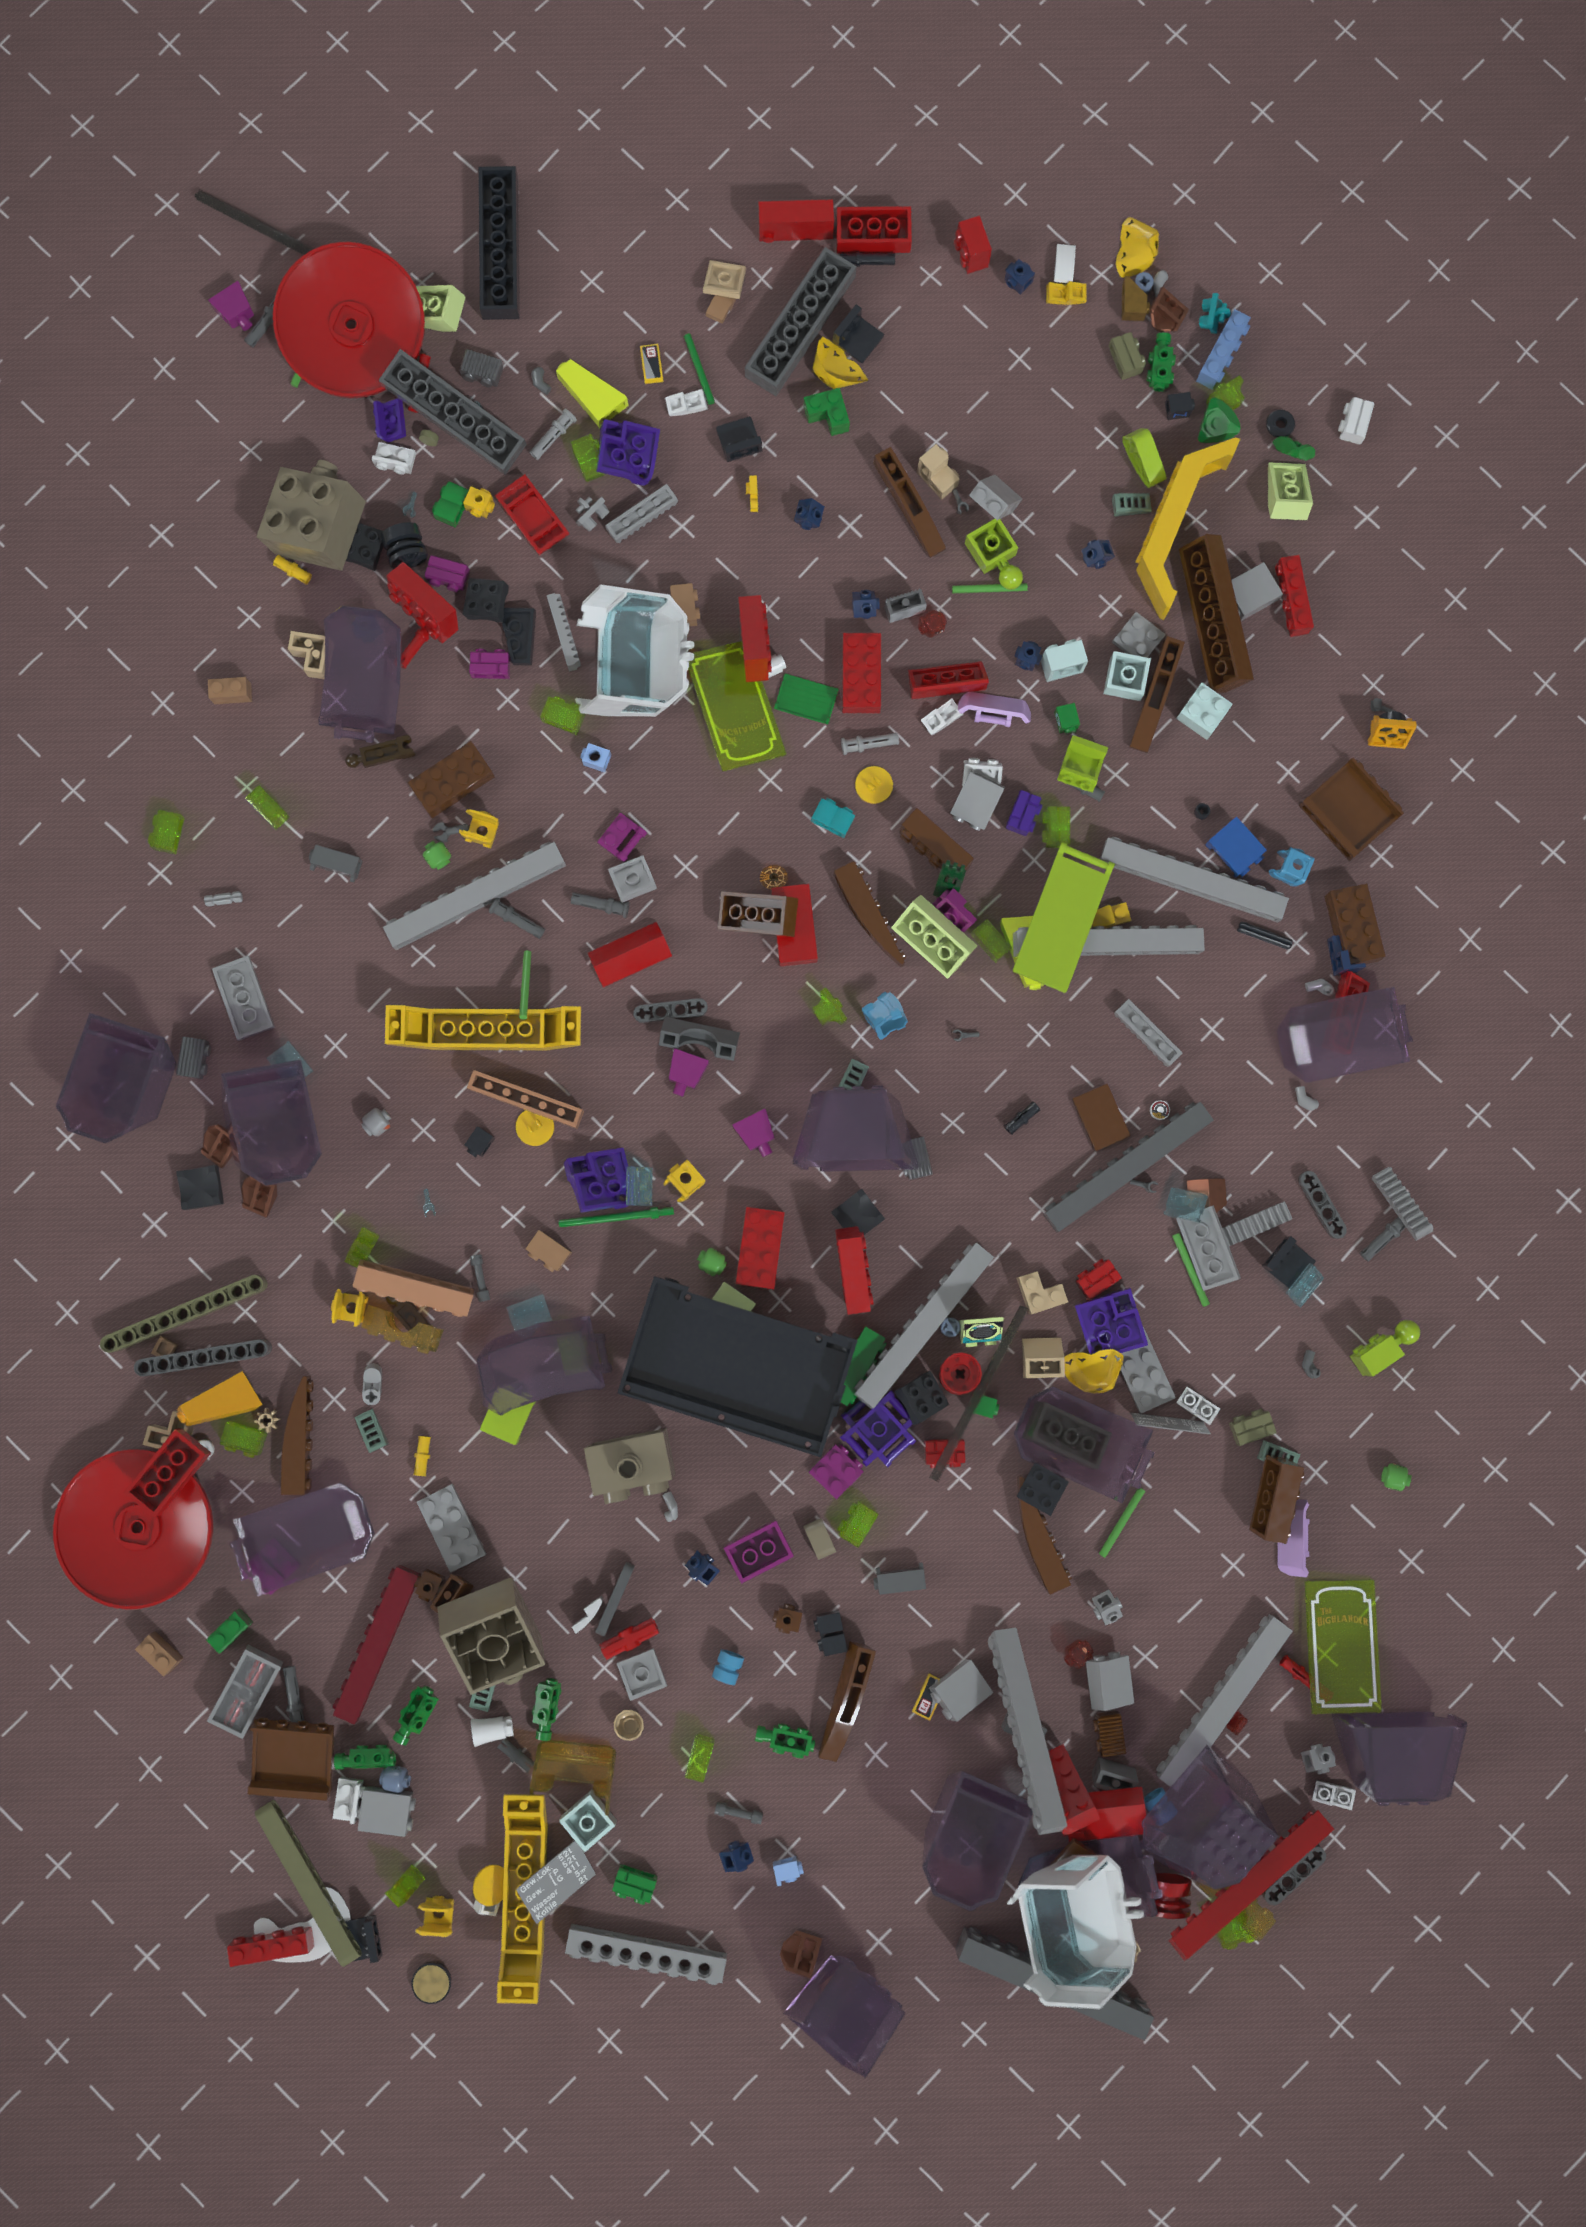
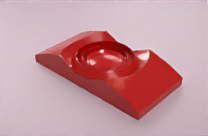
M525 474L495 495V498L508 517L518 527L538 555H541L569 535L568 530Z

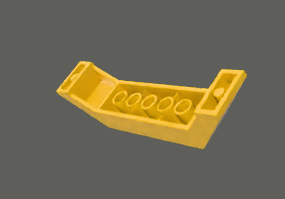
M1235 437L1185 455L1182 462L1178 461L1173 470L1149 532L1136 559V563H1138L1136 571L1159 619H1165L1177 594V591L1172 588L1164 568V563L1199 478L1220 469L1226 471L1240 441L1239 438Z
M386 1005L385 1044L429 1050L546 1051L581 1046V1006L528 1009L527 1019H520V1009H427L406 1005Z
M504 1794L505 1853L502 1943L497 1982V2003L538 2004L544 1950L545 1918L536 1924L516 1889L546 1865L548 1824L545 1795Z

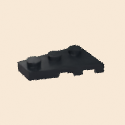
M504 608L502 626L505 631L513 665L532 666L536 610L534 608Z

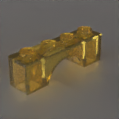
M368 1305L361 1328L367 1329V1333L370 1335L378 1336V1334L384 1335L383 1339L395 1342L396 1339L401 1341L400 1345L411 1348L412 1345L418 1347L417 1351L428 1354L429 1351H437L444 1331L428 1324L418 1323L412 1330L402 1332L395 1324L393 1312Z
M1214 1863L1208 1867L1195 1883L1210 1898L1214 1897L1221 1888L1224 1887L1227 1890L1232 1885L1229 1882L1231 1879L1226 1875L1225 1869ZM1255 1899L1243 1910L1244 1920L1242 1928L1258 1942L1263 1939L1276 1920L1273 1918V1913L1265 1907L1262 1908L1257 1903L1258 1900Z

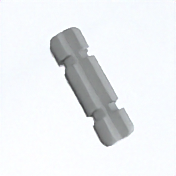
M240 891L232 892V894L229 892L215 894L214 896H204L206 906L243 901Z

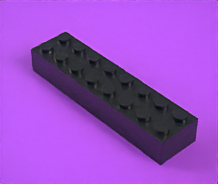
M516 166L478 167L481 316L483 320L520 319L519 202Z

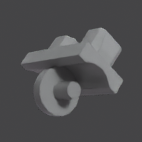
M590 497L585 501L582 498L577 500L580 506L576 511L579 514L583 510L586 511L575 522L578 526L582 525L585 529L591 531L597 525L591 518V515L595 512L603 519L609 513L608 508L604 504L605 500L602 497L591 507L589 504L593 500Z

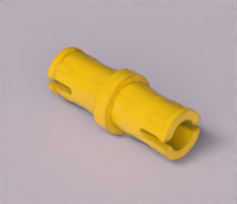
M277 555L274 559L273 566L286 572L287 576L294 577L305 585L311 580L312 574L301 569L297 563H292L281 555Z
M418 1436L417 1454H414L416 1461L413 1475L426 1476L427 1461L430 1459L428 1453L431 1437Z

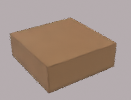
M160 1336L151 1354L155 1356L174 1354L178 1344Z

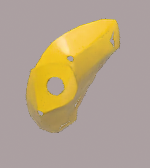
M1128 217L1122 224L1120 236L1122 246L1116 258V268L1121 278L1142 273L1153 264L1155 257L1158 255V230L1137 219ZM1122 264L1127 267L1124 272H1123V269H1124V268L1122 267Z
M824 337L819 340L812 369L823 383L829 388L836 389L868 381L860 366L856 362L848 360L840 347ZM849 366H851L852 370H855V372H850Z
M1114 1349L1100 1350L1092 1355L1084 1352L1071 1353L1064 1357V1362L1073 1360L1071 1365L1065 1363V1376L1073 1385L1084 1392H1107L1115 1386L1124 1356ZM1078 1358H1080V1359L1085 1358L1086 1360H1084L1083 1362H1081Z

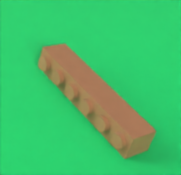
M473 1070L467 1089L575 1129H578L584 1111L580 1108Z
M361 1259L353 1283V1287L361 1292L370 1291L380 1297H393L399 1302H413L416 1306L432 1307L433 1310L438 1312H451L457 1317L468 1315L474 1294L473 1288Z

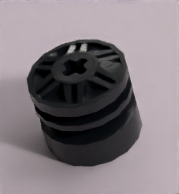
M404 522L395 524L381 533V540L384 549L388 551L386 554L392 569H395L402 562L413 568L427 560L428 554L425 550V544L421 541L422 535L416 523Z

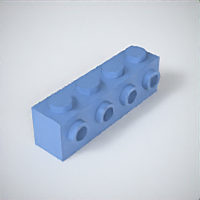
M1234 309L1200 371L1196 382L1212 390L1216 382H1221L1225 375V372H1223L1224 367H1229L1234 358L1231 354L1233 351H1238L1242 343L1240 341L1241 336H1246L1251 327L1248 325L1251 317Z

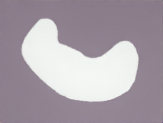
M326 1887L344 1920H351L349 1909L340 1894L332 1888ZM260 1918L254 1923V1935L258 1933L271 1934L276 1930H282L267 1918ZM314 1918L307 1922H300L282 1928L284 1931H288L299 1926H304V1928L312 1927L315 1947L310 1953L275 1959L273 1961H313L326 1955L331 1951V1948Z

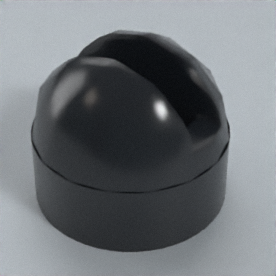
M1200 803L1196 806L1194 815L1196 818L1204 820L1209 816L1211 809L1207 804Z

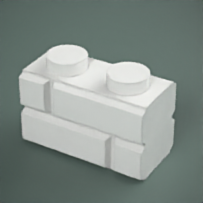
M1354 397L1350 403H1346L1343 414L1346 415L1345 420H1341L1338 429L1341 432V440L1351 441L1355 444L1363 442L1374 402L1363 401V399Z

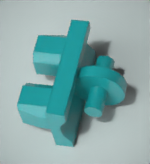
M1213 293L1212 298L1203 299L1202 310L1203 312H1209V315L1200 316L1199 319L1201 329H1209L1212 334H1217L1219 323H1224V320L1231 316V310L1227 308L1226 303H1223L1218 298V293Z

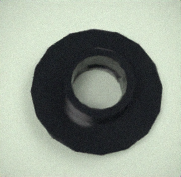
M1275 410L1267 417L1266 428L1274 437L1290 436L1295 428V419L1286 410ZM1276 421H1283L1285 427H1277Z

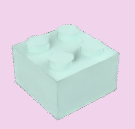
M1075 639L1069 640L1061 646L1054 644L1047 647L1041 659V665L1047 682L1083 673L1088 663L1082 640L1076 641Z
M1114 651L1110 658L1103 694L1141 701L1145 692L1151 658Z
M1201 683L1176 719L1207 740L1233 704Z
M591 1790L561 1816L559 1822L581 1849L586 1852L615 1827L617 1820L593 1790Z

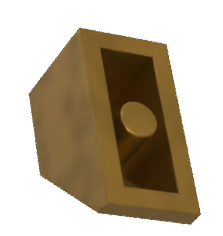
M1125 276L1122 284V320L1144 321L1146 314H1149L1150 302H1147V294L1129 276Z

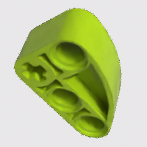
M1139 428L1123 436L1122 442L1127 455L1146 487L1150 488L1166 480V473L1150 431L1146 428Z

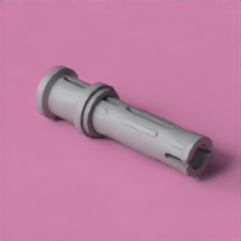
M564 409L563 414L556 421L552 422L550 430L529 453L536 460H539L560 435H565L567 428L577 421L575 416L567 409Z
M898 733L866 738L857 736L856 738L846 740L841 738L843 755L856 751L862 753L864 749L899 744ZM887 740V741L872 743L873 741Z

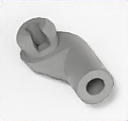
M1165 270L1157 272L1153 279L1155 296H1157L1161 287H1163L1168 279V274Z

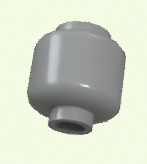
M374 1108L363 1116V1123L361 1125L369 1136L374 1135L378 1137L390 1128L389 1120L391 1117L386 1110L381 1111L378 1108Z

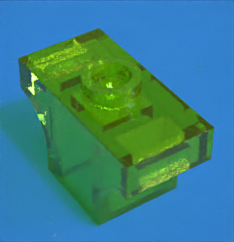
M1239 375L1227 384L1225 382L1220 384L1216 391L1209 395L1206 404L1208 405L1211 398H1218L1233 411L1240 407L1245 399L1240 391L1244 382L1242 377Z
M827 988L821 990L819 993L821 1001L812 1008V1011L822 1026L831 1021L837 1022L840 1025L847 1022V1017L841 1010L843 1006L837 997L834 999Z
M362 1227L344 1262L358 1268L360 1259L368 1260L380 1235Z
M411 1864L385 1892V1895L399 1908L406 1903L426 1877Z

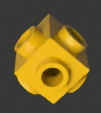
M470 487L463 503L465 509L478 518L481 516L487 518L495 506L489 491L482 488L479 490L474 487Z

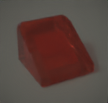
M1236 1711L1225 1727L1237 1736L1248 1722V1719Z

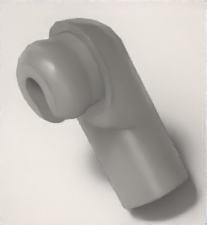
M1324 979L1305 983L1307 992L1318 990L1327 996H1331L1334 993L1333 985Z
M1305 1086L1295 1088L1297 1101L1301 1107L1310 1111L1318 1108L1319 1102L1306 1096Z
M670 1491L663 1495L669 1509L668 1512L664 1513L667 1522L675 1521L678 1517L677 1503Z

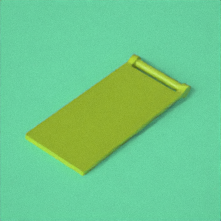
M1061 842L1013 967V972L1063 993L1067 992L1115 863L1103 861L1069 847L1065 842ZM1063 854H1069L1105 869V873L1065 858Z

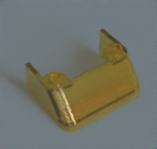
M558 1740L541 1741L537 1747L530 1783V1795H536V1792L550 1791L553 1788L554 1780L593 1784L594 1795L606 1799L605 1815L609 1816L616 1750L607 1745Z

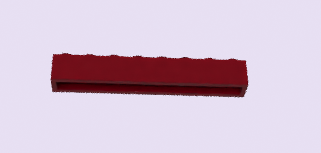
M402 1565L397 1566L396 1569L392 1568L388 1577L390 1583L388 1587H384L380 1598H383L380 1606L376 1605L372 1616L375 1618L372 1624L369 1623L365 1630L366 1639L359 1644L356 1651L359 1654L357 1660H353L348 1671L351 1674L348 1679L344 1680L341 1686L342 1695L340 1698H336L332 1709H335L333 1716L354 1725L358 1722L414 1592V1585L418 1576L421 1575L420 1573Z

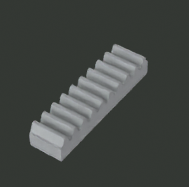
M666 484L605 525L614 541L621 543L622 539H627L628 535L638 531L641 526L644 527L647 522L650 523L653 518H657L659 514H663L665 510L675 506L678 499Z
M549 594L547 599L569 671H573L581 666L562 599L560 594Z
M1129 999L1114 1013L1165 1066L1169 1067L1182 1054Z
M1387 1167L1372 1176V1180L1415 1241L1433 1231L1432 1224L1428 1222V1218L1424 1216L1423 1211H1420L1418 1204H1415V1200L1410 1197V1193L1406 1191L1405 1186H1402L1401 1180L1397 1179V1175L1393 1173L1391 1167Z
M1284 1201L1222 1229L1228 1245L1231 1246L1293 1218Z

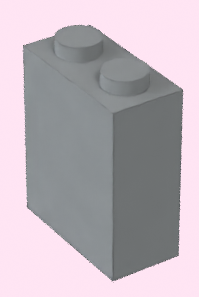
M996 475L980 480L969 495L996 520L1012 514L1022 501V498Z
M1264 562L1232 580L1241 621L1275 603L1283 595Z
M970 771L950 814L954 815L953 819L961 823L963 821L971 823L970 827L975 830H985L1005 787Z
M1116 1651L1109 1652V1656L1097 1655L1093 1656V1660L1086 1661L1092 1709L1107 1711L1134 1704L1128 1655H1120V1652Z
M964 1660L929 1687L932 1692L930 1694L932 1699L941 1705L945 1718L956 1722L993 1694V1691L972 1660Z
M367 1786L363 1790L358 1831L405 1837L408 1831L412 1830L413 1819L410 1816L411 1811H414L416 1799L413 1798L414 1792L403 1791L402 1793L385 1791L383 1788Z

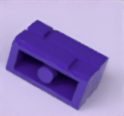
M1020 790L1005 828L1023 836H1027L1028 832H1033L1036 824L1033 821L1035 814L1039 815L1043 804H1040L1041 797Z

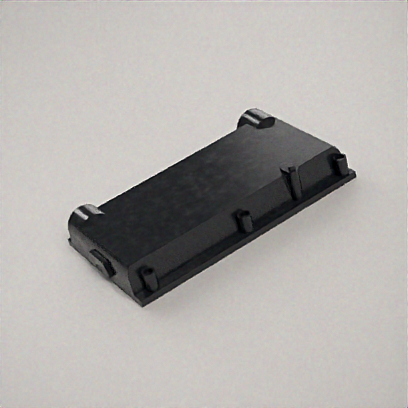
M654 1276L617 1393L821 1457L833 1418L837 1416L846 1388V1385H844L858 1340L835 1332L832 1335H824L820 1332L694 1294L688 1291V1286L679 1284L680 1281L668 1277L663 1279ZM687 1294H689V1295L691 1296V1299H690V1300H687V1299H686L685 1296H686ZM816 1336H821V1340L817 1341ZM629 1385L631 1387L630 1390H627L625 1386ZM719 1415H724V1419H720ZM810 1442L811 1445L807 1447L805 1443Z

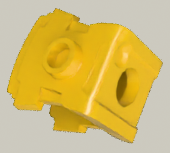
M466 810V813L472 816V821L468 831L459 830V833L465 838V841L482 844L484 847L491 849L499 826L498 818L486 811ZM484 826L487 828L488 832L485 836L477 834L479 827Z
M686 1160L681 1165L678 1163L669 1170L670 1174L663 1183L665 1186L671 1182L681 1193L682 1196L677 1200L680 1203L687 1200L695 1191L700 1189L705 1184V1179ZM683 1173H688L691 1176V1181L687 1184L682 1183L680 1180V1176Z
M337 1289L331 1304L332 1323L335 1324L337 1320L354 1322V1327L365 1323L364 1314L369 1296H365L360 1291L359 1295L341 1293V1290ZM354 1302L356 1304L355 1313L351 1314L347 1311V1305Z
M443 1896L426 1897V1902L418 1906V1909L425 1911L424 1925L422 1927L419 1926L416 1929V1933L422 1936L447 1937L451 1935L454 1899H444ZM433 1912H444V1916L437 1918Z

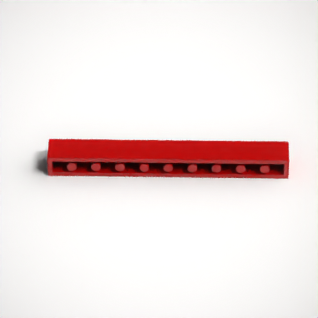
M1319 1810L1314 1813L1309 1811L1302 1817L1304 1822L1301 1825L1294 1824L1288 1830L1290 1834L1285 1839L1281 1836L1273 1843L1275 1847L1271 1851L1267 1848L1259 1855L1260 1861L1256 1864L1252 1861L1244 1868L1246 1871L1244 1875L1240 1876L1237 1874L1229 1881L1232 1885L1228 1889L1221 1888L1215 1894L1217 1898L1212 1903L1210 1900L1206 1901L1200 1907L1202 1911L1198 1915L1193 1913L1185 1920L1187 1925L1183 1928L1178 1926L1170 1933L1172 1938L1168 1941L1184 1961L1189 1959L1335 1830Z

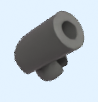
M534 368L531 373L533 386L548 395L551 391V386L543 381V373H545L543 368Z
M1306 1350L1302 1368L1308 1377L1312 1379L1319 1378L1321 1374L1320 1369H1317L1313 1363L1315 1352Z

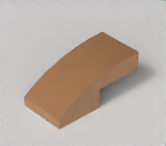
M715 295L706 311V317L723 324L736 298Z

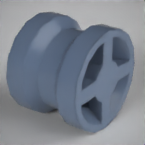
M1142 272L1135 278V283L1148 295L1154 280L1149 273Z
M946 1318L940 1325L941 1333L947 1337L956 1336L960 1331L959 1322L954 1318Z

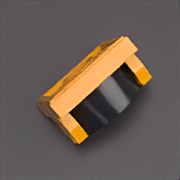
M1396 711L1386 712L1380 716L1374 715L1371 721V734L1368 739V746L1405 749L1417 727L1416 721H1413L1412 718L1406 719L1404 714Z

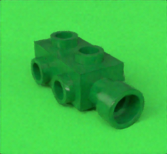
M1166 332L1156 335L1157 345H1155L1152 352H1149L1148 364H1151V370L1147 371L1146 382H1150L1149 387H1152L1156 392L1168 389L1174 380V372H1171L1172 366L1175 365L1176 354H1173L1174 347H1169L1171 344V334Z
M547 1678L545 1681L538 1683L535 1690L536 1702L532 1709V1722L539 1724L535 1738L541 1741L551 1740V1724L555 1723L556 1715L559 1711L558 1701L562 1692L561 1683H558V1680L554 1678Z
M425 1685L423 1688L418 1686L411 1692L409 1703L400 1712L401 1717L398 1722L402 1726L399 1730H396L392 1738L394 1741L406 1746L410 1740L409 1735L411 1732L420 1734L439 1700L433 1694L434 1690Z
M779 1723L778 1726L774 1725L773 1730L765 1729L766 1727L760 1725L757 1727L755 1741L761 1743L763 1741L770 1742V1748H773L774 1753L784 1754L785 1751L792 1752L793 1757L803 1759L804 1755L808 1756L809 1751L813 1752L815 1740L812 1739V1733H809L808 1729L800 1727L797 1730L790 1729L789 1725ZM784 1734L785 1738L783 1740H779L778 1735ZM803 1738L804 1743L798 1744L797 1739Z
M363 1745L356 1746V1749H350L349 1755L336 1753L334 1757V1768L336 1770L345 1769V1767H352L354 1769L387 1768L396 1764V1755L387 1745H376V1749H368V1746Z

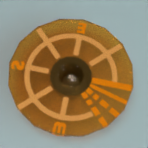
M770 865L765 867L760 873V882L767 889L783 887L788 880L787 872L781 866Z

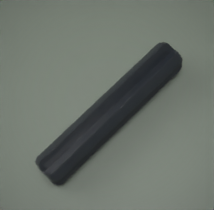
M1240 922L1237 931L1287 950L1291 948L1293 940L1245 922Z

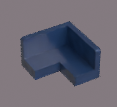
M1339 935L1331 936L1327 939L1333 976H1340L1347 971L1357 973L1366 967L1365 963L1350 964L1348 950L1342 951Z

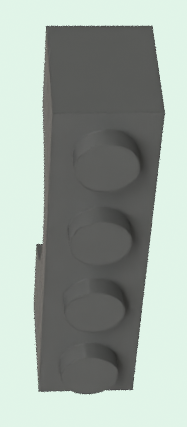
M665 1017L661 1028L659 1045L678 1049L685 1044H700L708 1047L715 1057L734 1061L740 1032Z

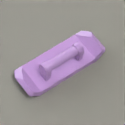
M967 692L958 701V711L961 714L968 709L976 710L974 722L980 721L1010 727L1012 716L1021 717L1026 724L1031 721L1029 706L1021 699ZM981 711L1007 715V717L981 714Z
M1302 1499L1296 1501L1295 1517L1292 1519L1291 1535L1287 1540V1544L1278 1543V1568L1290 1576L1307 1577L1309 1573L1306 1568V1557H1309V1519L1306 1518V1510L1309 1507V1503L1307 1500Z

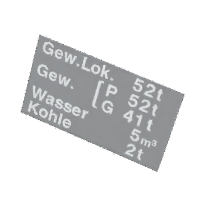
M1130 1412L1135 1424L1138 1426L1211 1434L1203 1421Z
M574 1841L516 1890L535 1923L538 1924L595 1876L596 1873L581 1847Z

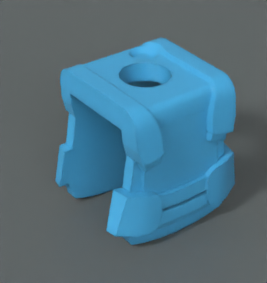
M1290 847L1288 850H1279L1277 853L1285 861L1280 870H1269L1271 877L1290 886H1299L1305 883L1315 858L1297 848ZM1293 863L1302 866L1300 870L1295 869Z
M885 991L877 997V1001L869 1003L862 1008L866 1021L871 1025L880 1040L894 1030L898 1031L905 1028L906 1023H908L899 1000L891 992L886 993Z

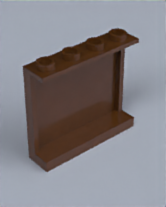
M1354 758L1349 760L1298 805L1348 861L1358 855L1404 814L1402 807L1389 797L1388 791L1381 788L1376 783L1375 777L1372 774H1368L1363 769V764Z
M268 1718L255 1719L250 1727V1731H253L251 1782L248 1786V1794L327 1801L332 1788L334 1725H328L327 1723L313 1724L307 1721L289 1722L285 1719L278 1721L269 1720Z

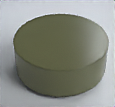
M422 430L419 440L428 446H436L439 437L433 431Z

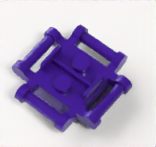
M892 1390L856 1423L852 1418L866 1406L861 1400L847 1413L844 1412L841 1415L851 1427L840 1436V1439L848 1443L863 1460L862 1463L865 1466H868L876 1457H879L889 1467L892 1464L891 1462L910 1444L913 1445L916 1442L907 1431L912 1425L908 1411L894 1397L895 1394ZM887 1402L906 1420L903 1425L884 1406ZM854 1432L873 1451L870 1455L851 1436ZM903 1435L905 1439L885 1456L883 1452Z

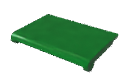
M785 674L774 709L828 725L839 689Z

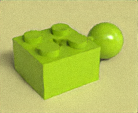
M993 519L966 536L965 545L984 574L998 567L1000 570L999 582L1005 589L1013 590L1021 585L1023 580L1022 571L1017 566L1009 565L1008 563L1009 559L1016 556L1018 546L1000 519Z
M1403 1320L1395 1327L1394 1335L1382 1334L1379 1336V1334H1376L1369 1339V1343L1365 1346L1360 1345L1353 1350L1354 1353L1349 1357L1362 1376L1374 1377L1405 1355L1399 1345L1415 1343L1420 1337V1328L1414 1321Z

